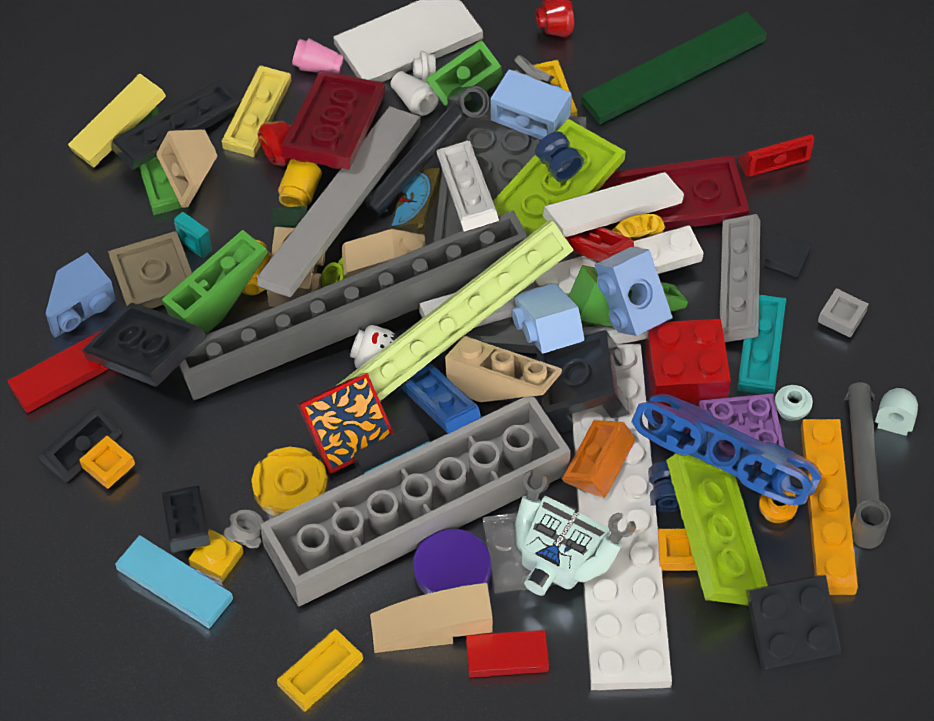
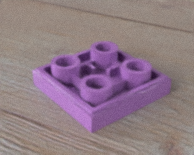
M773 393L699 401V408L708 411L715 420L764 443L772 442L784 447ZM720 440L719 449L721 453L727 457H734L735 447L728 440Z

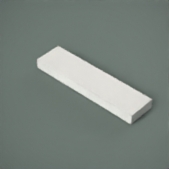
M470 141L461 142L436 151L464 232L499 221Z
M664 172L545 206L543 217L547 221H553L563 236L568 237L623 221L634 215L647 214L681 204L684 193Z

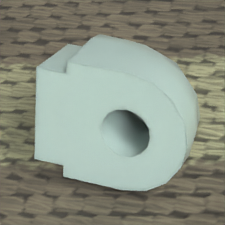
M904 388L889 390L884 394L879 405L875 420L876 423H879L877 428L907 436L908 431L912 432L918 412L916 397Z

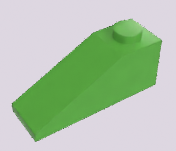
M244 230L239 232L162 299L169 316L202 327L205 334L210 332L225 318L267 255L266 248Z
M582 265L568 297L578 306L581 324L590 327L595 326V324L611 327L613 325L609 319L610 309L605 295L602 294L598 287L596 268ZM661 282L670 312L686 308L688 301L675 285ZM632 286L630 287L628 293L629 299L631 298L633 292Z

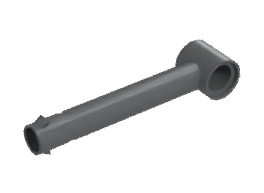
M858 382L849 386L848 393L845 396V401L849 400L857 502L851 528L853 542L862 548L871 549L879 546L884 539L890 520V510L880 501L872 413V402L875 400V395L868 384ZM865 522L873 523L875 526L868 525Z

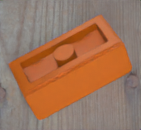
M593 420L562 480L583 491L605 498L635 442V438L625 422Z

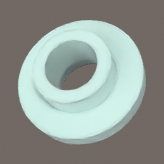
M788 385L781 388L775 397L776 410L781 417L788 421H798L807 416L813 404L810 393L805 388L797 385ZM788 399H795L799 403H792Z

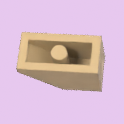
M205 130L168 131L156 153L182 208L190 205L218 156Z
M389 229L345 242L342 246L344 276H353L426 246L425 235Z

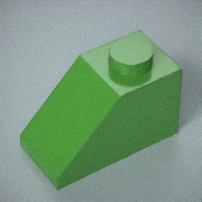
M480 40L426 78V82L444 106L448 107L447 99L453 89L477 86L487 91L504 77L501 65L484 42ZM469 94L465 96L464 102L472 100Z

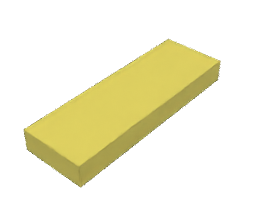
M259 65L221 141L223 149L251 157L256 156L260 147L257 132L261 124L273 121L292 82L290 73Z
M139 74L68 146L76 155L94 168L112 150L111 140L135 128L166 95L161 88Z

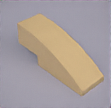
M487 583L433 592L402 601L370 614L375 653L453 644V637L492 632L493 618Z

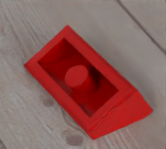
M811 134L747 152L738 157V162L745 176L751 177L808 161L811 157L814 136Z

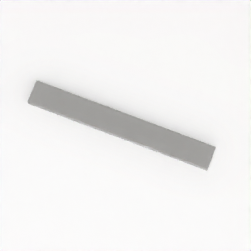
M389 107L363 140L350 170L341 168L258 275L259 287L291 298L419 128L420 116L393 107Z

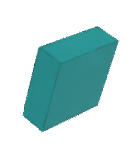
M181 212L174 219L175 229L181 244L198 256L205 258L212 251L209 230L184 212Z

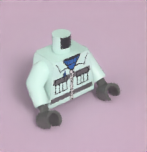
M533 471L526 473L523 484L528 493L522 497L515 521L516 546L522 552V565L531 571L524 582L525 586L531 592L542 596L546 593L552 582L565 589H571L577 582H586L607 572L622 547L620 542L622 537H629L635 533V522L630 521L626 529L620 532L618 530V522L622 519L623 513L613 514L609 518L608 527L547 496H544L541 501L538 499L539 493L547 490L549 486L548 476L544 475L541 487L535 489L530 483Z

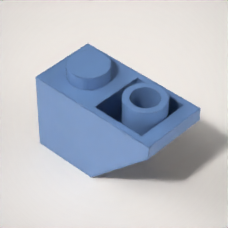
M88 253L56 272L45 313L51 334L55 338L64 332L72 331L82 321L92 315L105 311L110 304L116 301L111 280Z

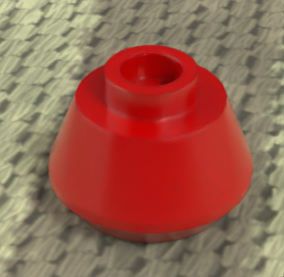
M543 0L541 7L536 9L538 28H544L545 33L563 38L568 37L574 30V14L571 1Z
M284 121L263 123L257 132L264 153L270 162L277 166H285L291 160V158L281 157V145L292 124L287 125Z

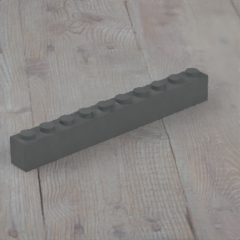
M514 210L498 216L499 221L465 232L463 230L206 335L207 337L179 364L193 400L357 334L359 329L364 331L369 325H379L418 309L421 302L456 293L528 236Z

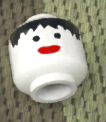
M369 325L365 331L359 329L350 353V357L355 359V367L358 369L400 335L376 325Z

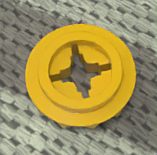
M638 214L624 219L612 231L637 241L663 233L665 225L662 218L658 215Z

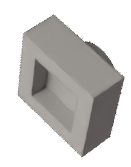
M836 288L821 311L818 322L851 338L866 314L869 304Z

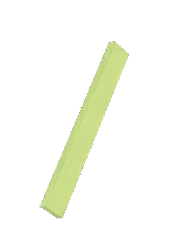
M551 220L547 221L339 384L362 373H368L376 394L381 401L573 251L572 247L556 224Z

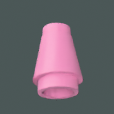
M310 38L307 41L299 39L292 65L299 67V71L318 73L325 71L339 74L344 55H340Z

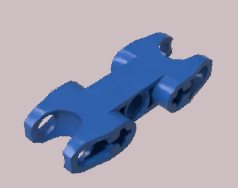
M668 394L653 395L649 402L638 404L631 420L633 426L641 435L660 446L680 455L690 454L738 477L746 487L788 505L804 504L808 496L815 493L822 477L821 472L814 463L776 443H764L715 420L708 411ZM658 402H667L672 407L666 406ZM654 410L662 414L663 422L655 416ZM643 413L648 422L658 430H650L645 427L642 421ZM720 440H728L735 447L734 457H727L721 453L719 449ZM797 467H804L809 470L812 475V481L804 471ZM790 475L798 478L803 487L793 484ZM783 490L788 491V492L793 493V494H796V495H799V496H797V497L788 496L787 494L784 493Z

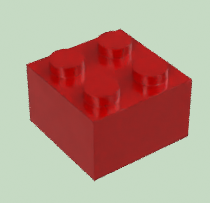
M721 319L663 322L647 330L645 353L651 397L653 395L668 394L695 406H699V401L728 398L731 379ZM658 402L666 406L672 407L667 402Z

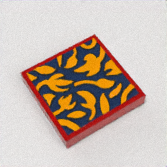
M362 373L297 404L328 473H333L354 463V453L394 434L368 373Z

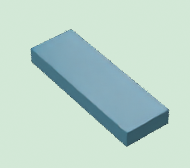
M140 535L116 562L118 571L209 629L233 600L231 592Z

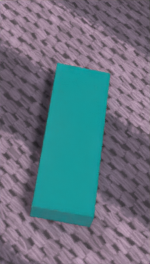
M759 294L758 337L743 340L737 391L756 394L773 393L774 396L786 298Z

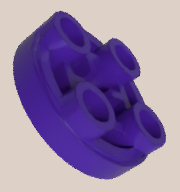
M459 529L441 530L428 536L417 548L413 562L414 577L417 585L425 595L487 583L489 587L491 556L483 541L474 534Z

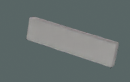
M757 214L723 220L720 319L722 321L725 342L758 337L760 219Z

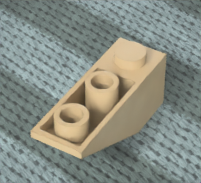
M464 336L445 356L447 378L469 399L478 402L543 395L562 373L561 368Z

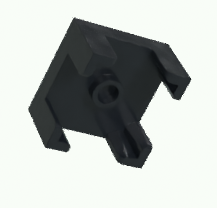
M607 330L584 336L585 341L543 354L539 349L536 350L538 361L562 369L560 376L541 395L543 410L559 434L573 430L574 422L568 416L569 414L602 406L611 418L629 415L628 400L617 385L615 364L617 366L623 365L621 350Z

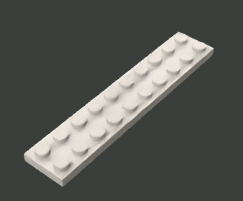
M618 344L617 346L621 350L623 365L617 366L615 364L617 385L627 397L629 415L611 418L602 406L571 414L572 421L574 422V455L593 420L625 422L635 438V442L605 498L577 488L579 513L608 527L609 518L613 514L623 513L622 519L618 522V530L620 532L626 529L630 521H634L636 524V530L633 535L622 537L620 541L622 547L608 571L583 582L591 691L671 688L672 679L662 569L659 567L656 504H654L655 506H650V492L653 490V485L648 481V469L652 466L650 439L641 435L631 422L638 404L646 402L641 344ZM643 413L642 421L645 427L648 428V420Z

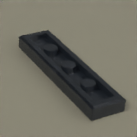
M219 80L111 140V149L134 170L157 157L156 153L168 131L204 130L236 112L241 100Z

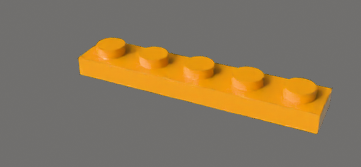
M803 419L801 424L803 456L814 463L822 474L815 493L807 498L815 576L826 575L830 595H856L858 585L840 419ZM805 468V473L809 476L810 480L812 481L811 473L809 472V470Z

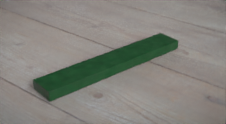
M745 12L582 94L581 103L595 120L602 124L766 41L767 33L748 12Z

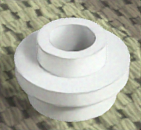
M420 51L419 58L413 59V77L426 82V78L436 72L435 55H427L426 51Z

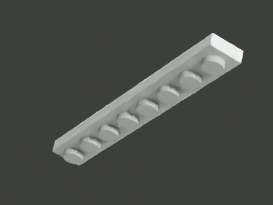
M690 225L634 241V248L650 249L658 274L698 263L703 259L704 253ZM581 256L557 263L521 292L556 283L569 296L581 266L595 267V264L599 262L586 256ZM453 294L421 302L419 311L422 318ZM514 297L476 327L512 317V309L516 308Z

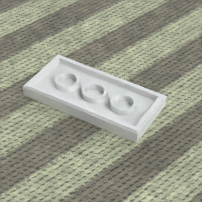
M419 0L334 36V45L341 55H344L345 61L357 78L384 82L393 78L398 72H407L413 69V59L419 58L420 51H426L427 55H435V59L483 39V30L460 0Z

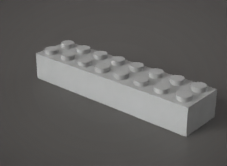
M523 397L261 523L263 545L299 607L417 549L433 533L446 529H457L526 495L528 491L524 487L523 479L529 471H533L530 483L535 489L541 487L544 475L548 476L549 483L563 477L570 465V449L535 397Z

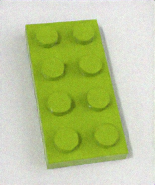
M567 119L557 131L562 132L570 141V148L576 149L584 158L581 169L566 181H556L548 171L549 165L542 164L538 157L534 155L493 200L497 215L500 216L514 210L527 236H529L547 222L543 217L545 206L597 192L623 163L626 151L572 120Z
M676 453L666 461L705 600L749 605L746 590L767 586L768 584L736 476L694 456Z

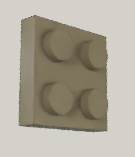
M177 231L108 251L126 307L130 303H135L149 309L164 305L162 299L192 274Z

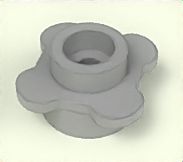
M240 510L230 516L231 525L225 529L224 537L228 541H235L249 548L259 547L261 544L260 524L264 522L261 516L251 510Z

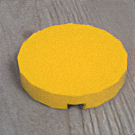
M291 446L275 449L268 453V457L263 459L262 462L259 461L255 466L251 479L255 500L262 510L274 517L326 493L328 487L325 466L320 459L318 460L310 451L304 448Z

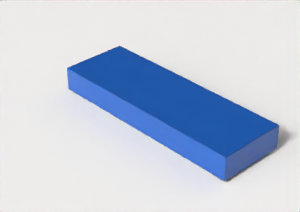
M428 363L400 385L401 389L448 434L481 418L478 406L431 363Z

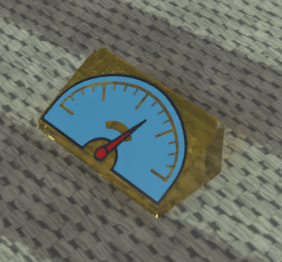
M440 168L421 170L402 190L389 229L425 235L440 185Z

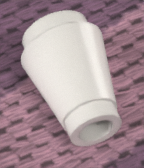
M403 71L394 75L391 80V87L413 114L427 115L435 109L439 98L428 83Z

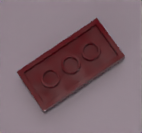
M320 71L281 145V157L295 159L299 162L327 165L335 169L343 168L350 170L385 95L386 83Z
M734 155L616 171L598 190L601 191L666 172L684 193L681 204L647 213L658 215L662 218L665 225L663 231L689 225L690 227L723 223V220L748 216L750 212ZM621 221L607 225L608 230L612 231Z

